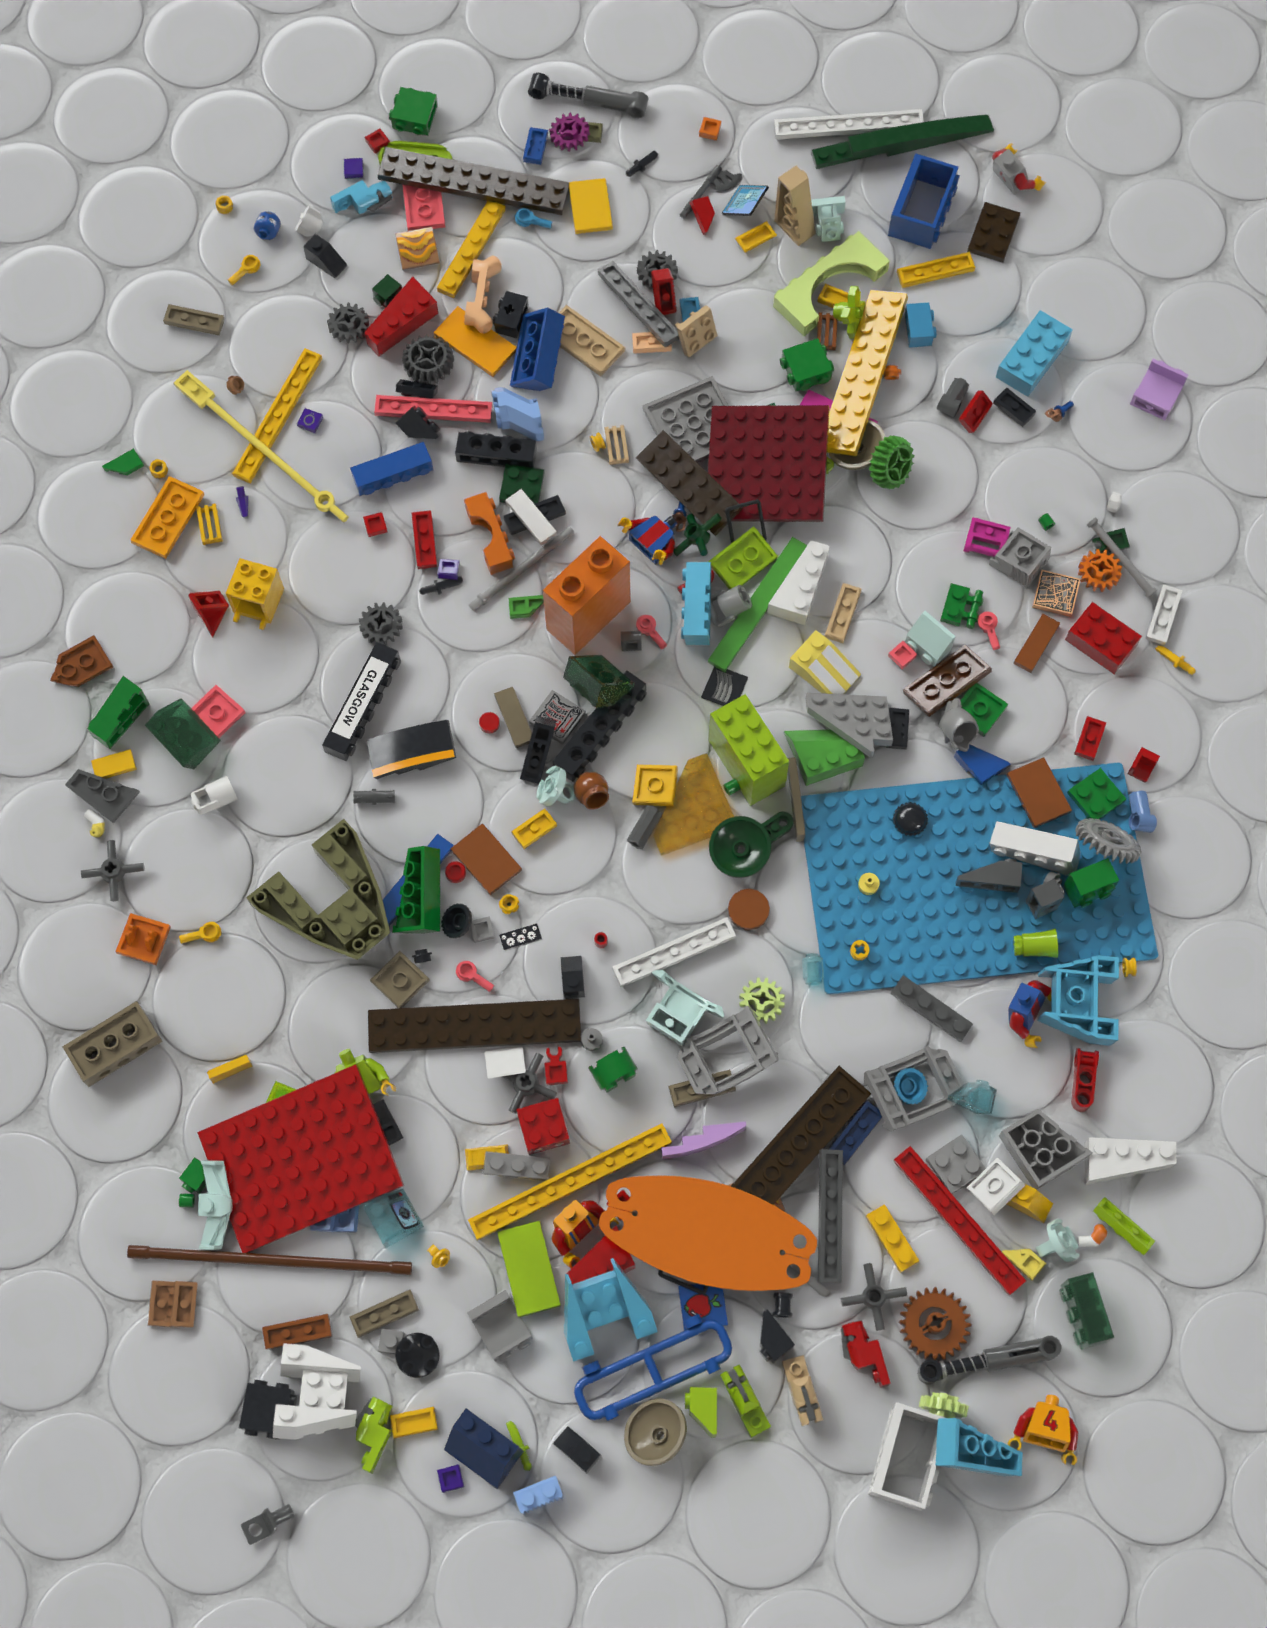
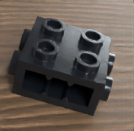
M254 1380V1383L247 1382L239 1429L245 1430V1435L258 1436V1432L266 1433V1438L279 1440L280 1438H273L276 1404L296 1406L297 1395H294L295 1391L289 1389L290 1385L276 1383L275 1387L268 1386V1382L263 1380Z

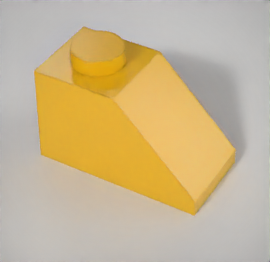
M1025 1184L1006 1205L1044 1224L1053 1203L1037 1189Z

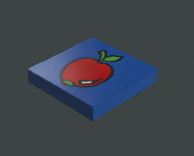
M692 1284L691 1286L703 1290L705 1285ZM678 1286L683 1321L699 1314L702 1322L714 1320L723 1326H728L723 1288L709 1286L706 1294L701 1295Z

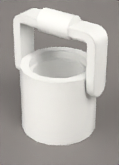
M228 776L209 783L205 787L191 793L193 808L200 815L238 800ZM208 794L211 802L202 806L198 798Z

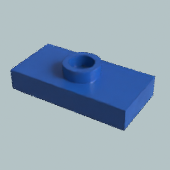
M530 127L523 162L542 165L548 130Z

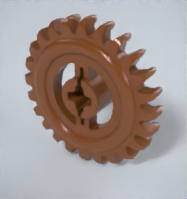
M926 1287L924 1295L917 1291V1299L909 1296L911 1305L903 1304L907 1312H900V1315L905 1319L899 1321V1324L905 1326V1328L900 1330V1333L907 1334L903 1341H911L909 1349L916 1347V1355L923 1351L925 1359L932 1354L933 1360H937L938 1354H940L943 1360L946 1359V1353L953 1357V1348L960 1352L962 1348L959 1343L967 1344L963 1336L971 1335L965 1328L972 1326L971 1323L965 1322L971 1316L970 1314H963L967 1306L959 1307L962 1299L959 1298L954 1301V1292L946 1296V1288L938 1294L937 1287L933 1288L932 1293ZM939 1308L946 1312L944 1315L939 1312L931 1313L926 1318L925 1325L919 1327V1318L926 1309ZM933 1319L935 1321H940L941 1319H943L938 1325V1327L930 1326L928 1329L923 1331V1329L927 1328L931 1324ZM951 1321V1329L945 1338L931 1340L924 1335L928 1332L935 1335L939 1334L945 1329L946 1322Z

